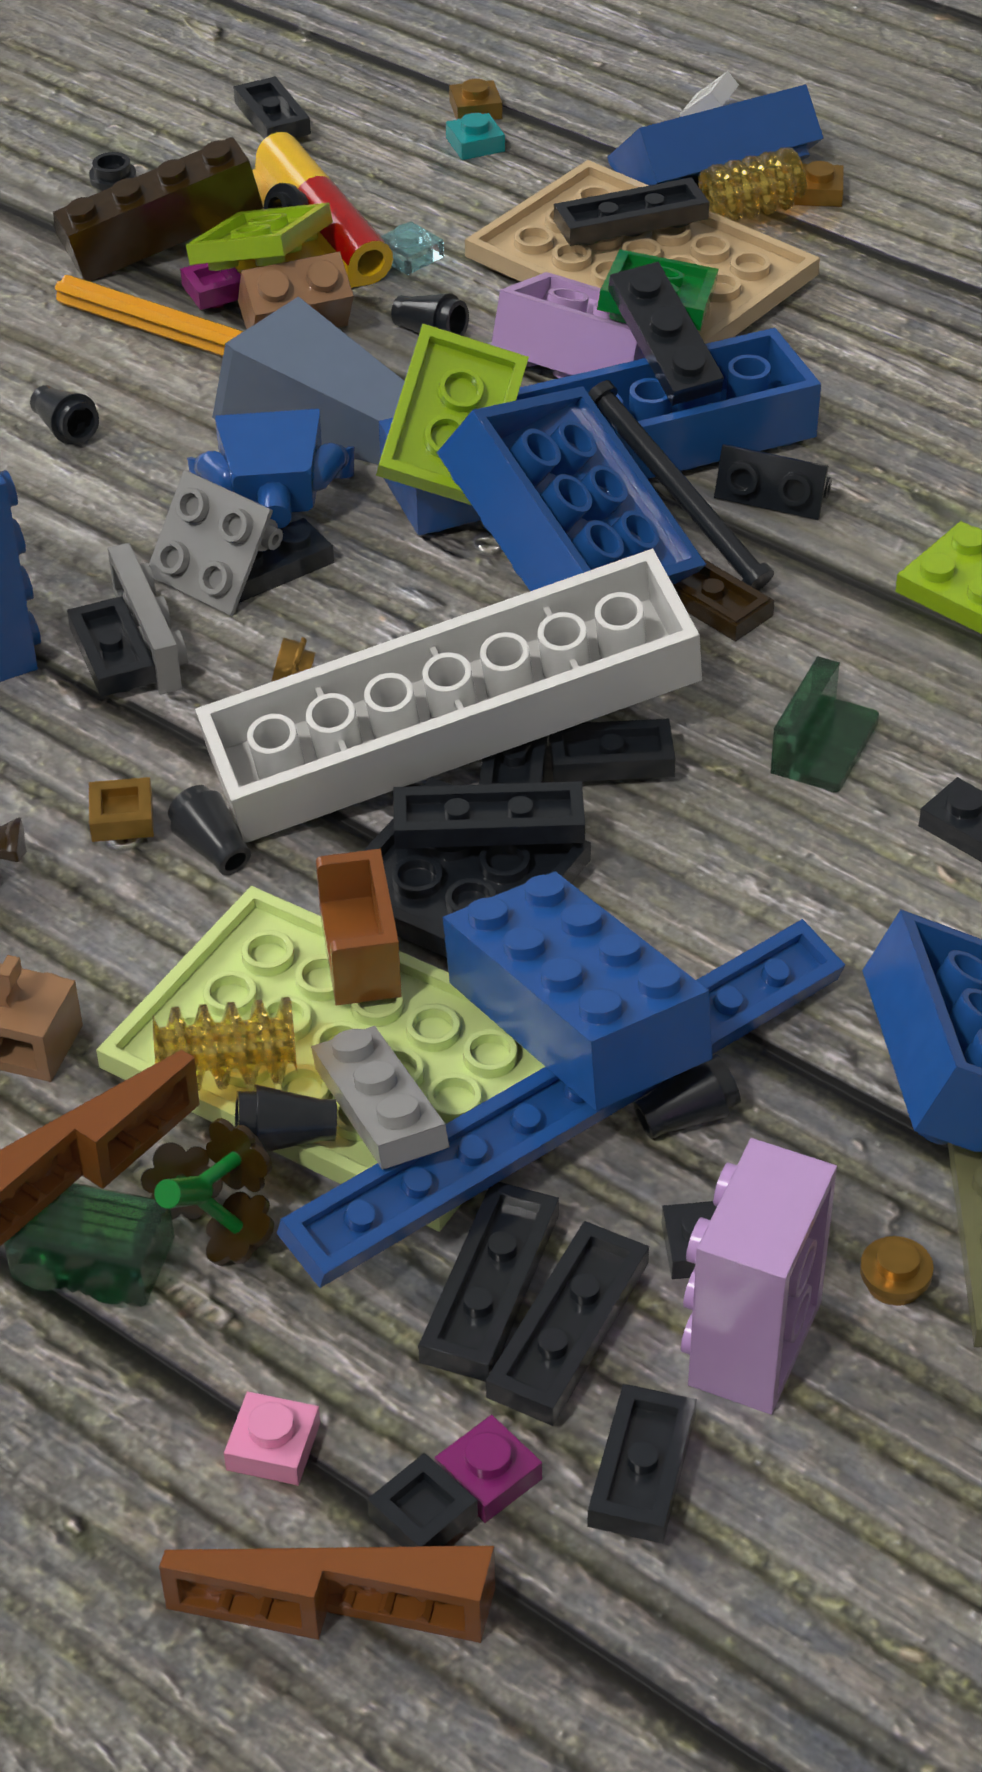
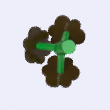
M218 1118L209 1125L208 1131L211 1141L206 1144V1150L199 1146H193L185 1151L177 1143H164L153 1154L152 1161L154 1167L148 1168L142 1173L140 1182L145 1191L152 1193L149 1199V1206L152 1213L161 1220H173L181 1213L188 1219H197L204 1212L212 1217L206 1226V1233L211 1238L206 1247V1256L212 1263L222 1265L232 1260L236 1264H243L250 1259L254 1251L269 1240L274 1231V1221L267 1215L270 1209V1202L263 1195H255L251 1198L248 1194L241 1191L230 1195L223 1205L214 1198L220 1194L223 1182L235 1190L245 1186L251 1192H259L265 1186L264 1177L272 1170V1161L261 1141L245 1125L234 1127L228 1120ZM209 1158L216 1164L211 1167L208 1166Z

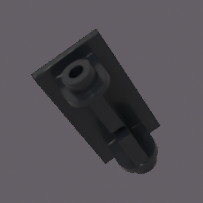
M723 444L714 498L819 520L823 498L827 499L831 490L832 477L827 476L828 465Z

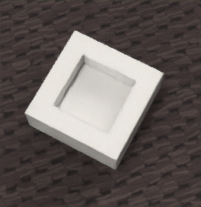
M728 71L696 93L679 115L683 117L730 104L728 99L739 84Z

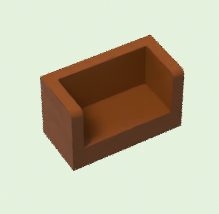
M381 849L319 856L316 859L319 908L335 1005L402 997L399 941Z

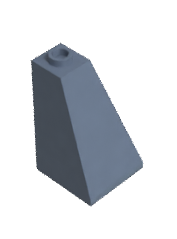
M297 297L225 343L212 418L215 419V415L319 409L322 445L325 443H335L345 448L355 446L354 459L379 465L380 442L378 421L394 417L405 381L300 297Z

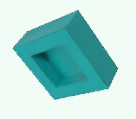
M470 113L464 115L461 119L446 121V139L461 160L505 152V134L489 113Z

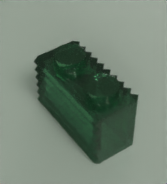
M73 1183L7 1240L4 1246L11 1276L18 1282L21 1281L33 1289L48 1291L54 1288L58 1290L67 1288L72 1293L79 1290L84 1295H89L104 1304L117 1305L122 1302L126 1304L134 1302L142 1307L149 1300L175 1235L171 1208L161 1207L154 1198Z

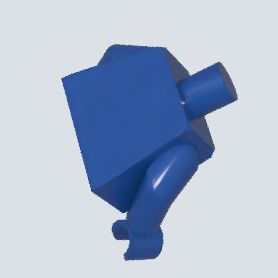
M319 409L215 415L219 452L207 451L200 454L197 458H187L189 472L272 509L273 513L270 519L276 521L280 529L291 522L292 512L311 510L315 505L317 491L326 489L333 478L343 479L354 476L355 446L345 448L335 443H325L322 445Z

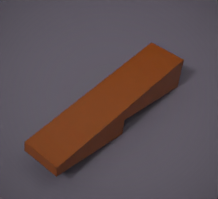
M180 1050L0 1149V1246L81 1176L104 1189L197 1108L200 1103L195 1057Z
M494 1546L165 1550L159 1565L166 1609L319 1640L326 1614L329 1612L481 1643L495 1591Z

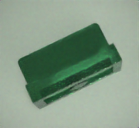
M819 656L816 657L774 727L771 774L835 793L839 792L878 725L879 712L871 708L836 699L840 662Z

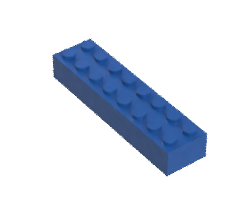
M774 327L707 343L706 346L724 376L722 392L674 406L671 405L646 358L520 387L516 400L582 386L589 393L600 382L610 380L618 389L616 397L681 471L692 470L698 466L720 461L723 444L762 451L778 446H788L794 442L817 437L821 383ZM393 418L378 421L380 458ZM610 424L646 478L655 477ZM384 478L418 536L431 532H441L447 528L481 520L472 505Z

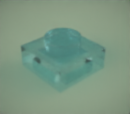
M412 221L401 224L394 230L381 236L392 250V266L406 275H410L444 257L443 239Z

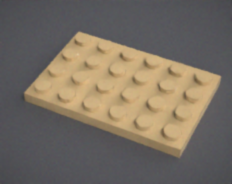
M586 160L465 239V257L520 282L548 272L601 288L620 249L717 268L719 271L715 290L701 330H698L705 344L735 337L819 275L820 257L711 211H709V219L692 222L685 227H666L646 231L634 237L620 236L599 240L597 243L588 246H570L554 222L555 203L649 186L590 160Z

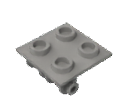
M184 470L149 563L153 578L230 616H234L257 552L267 549L275 550L282 541V530L278 528L276 521L270 519L273 510Z

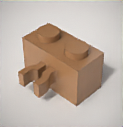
M340 252L242 270L238 303L246 329L297 297H300L337 328L348 326L354 295Z
M7 955L4 962L0 963V1070L52 1082L83 1026L76 982L53 973H41L23 969L20 957Z

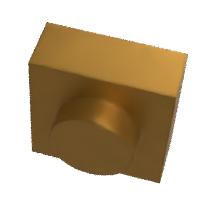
M469 79L462 84L449 85V101L456 119H461L464 115L470 113H489L494 120L502 119V100L494 80Z
M814 161L809 164L796 163L794 205L842 207L844 165H832L825 161Z
M150 777L89 782V827L92 842L154 837L153 795Z

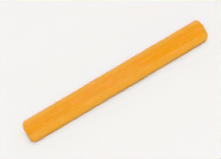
M64 275L62 280L57 281L55 285V290H57L56 299L60 304L221 357L224 354L225 343L244 332L71 275Z

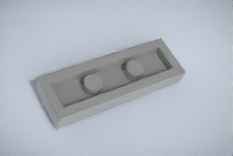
M130 543L108 547L114 594L116 597H123L155 664L157 678L155 685L159 694L181 690L180 665L188 663L186 646L179 630L170 631L172 628L171 617L164 596H154L156 595V588L149 564L147 562L139 564Z
M375 1026L366 1029L345 1030L334 1036L332 1040L311 1046L315 1069L382 1170L449 1148L444 1121Z

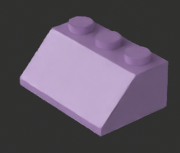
M545 272L500 290L491 345L528 356L526 367L541 365L553 369V375L557 378H562L645 358L627 323L615 321L609 317V312L597 310L601 288Z

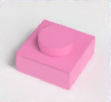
M247 1391L224 1451L226 1470L299 1486L320 1426L319 1406Z

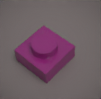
M208 263L180 268L182 286L200 310L220 308L229 302L238 300L241 275L235 267L211 271L209 270Z
M492 1414L434 1457V1462L477 1499L478 1517L484 1523L488 1522L542 1480V1461Z

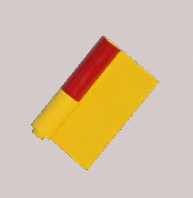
M277 132L266 137L257 149L255 169L252 170L263 207L265 197L274 185L290 183L306 195L309 205L330 203L333 220L330 225L318 232L317 239L302 243V250L286 254V261L284 262L340 252L351 288L370 285L384 278L393 263V253L388 244L294 136L287 132ZM255 259L238 260L239 265L235 268L241 275L242 270L263 266H256Z

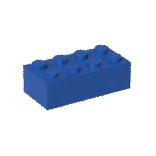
M556 871L547 875L535 876L523 885L493 897L478 899L466 908L443 916L450 984L595 1111L712 1059L709 990Z

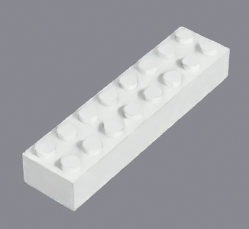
M650 549L196 708L195 711L208 753L244 843L388 793L393 791V787H404L702 681L700 635L654 549Z

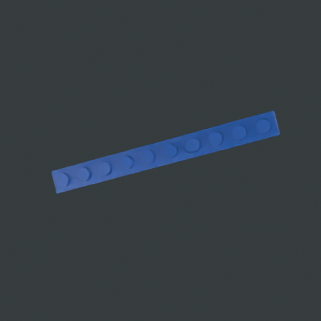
M803 919L696 980L709 990L712 1054L838 980L845 964ZM544 1067L445 1124L449 1148L383 1170L378 1163L281 1218L277 1235L317 1286L322 1288L654 1090L666 1080L595 1111L549 1069Z

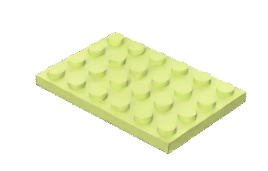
M250 886L96 1049L99 1068L124 1080L133 1077L180 1050L185 1051L195 1057L200 1105L192 1113L211 1122L218 1118H223L232 1123L234 1127L237 1091H253L255 1084L319 1099H335L315 1069L311 1046L332 1040L338 1033L349 1029H366L375 1026L445 1124L545 1066L449 982L448 972L399 951L402 997L336 1006L321 916L254 886ZM336 1101L337 1133L335 1141H318L274 1150L273 1152L342 1184L377 1164V1161ZM460 1205L426 1226L440 1232Z

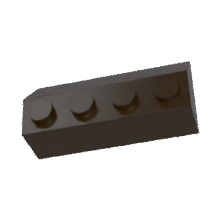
M232 136L225 140L210 142L203 149L180 159L165 161L158 168L137 177L122 179L116 182L113 187L92 196L74 199L67 206L53 211L56 234L82 279L91 282L202 235L237 212L261 210L264 207L250 161Z

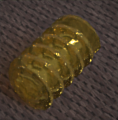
M783 147L776 152L766 151L759 156L750 155L742 160H729L724 165L713 164L701 171L698 187L710 202L709 211L739 223L743 213L747 218L755 219L759 216L760 209L766 215L773 214L776 211L777 205L781 210H790L793 207L795 196L802 198L805 195L807 180L804 166L798 153L791 147Z
M281 997L276 1017L271 1018L262 999L253 1000L248 1020L242 1019L233 1001L226 1002L221 1022L214 1021L207 1004L198 1005L194 1023L187 1025L179 1006L171 1007L166 1027H159L153 1014L155 1064L180 1050L195 1057L198 1091L201 1090L206 1071L211 1072L219 1090L228 1088L233 1069L238 1068L246 1087H254L261 1066L266 1067L274 1085L283 1083L288 1064H293L297 1071L293 1010L290 997Z

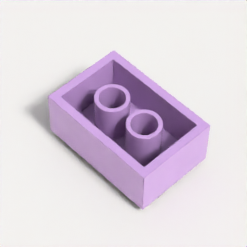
M750 1138L738 1165L729 1162L725 1164L714 1193L713 1204L717 1208L711 1220L702 1217L698 1219L692 1231L686 1253V1261L696 1264L688 1281L683 1301L684 1308L693 1310L681 1341V1352L690 1355L688 1386L772 1415L821 1304L837 1165L754 1138Z

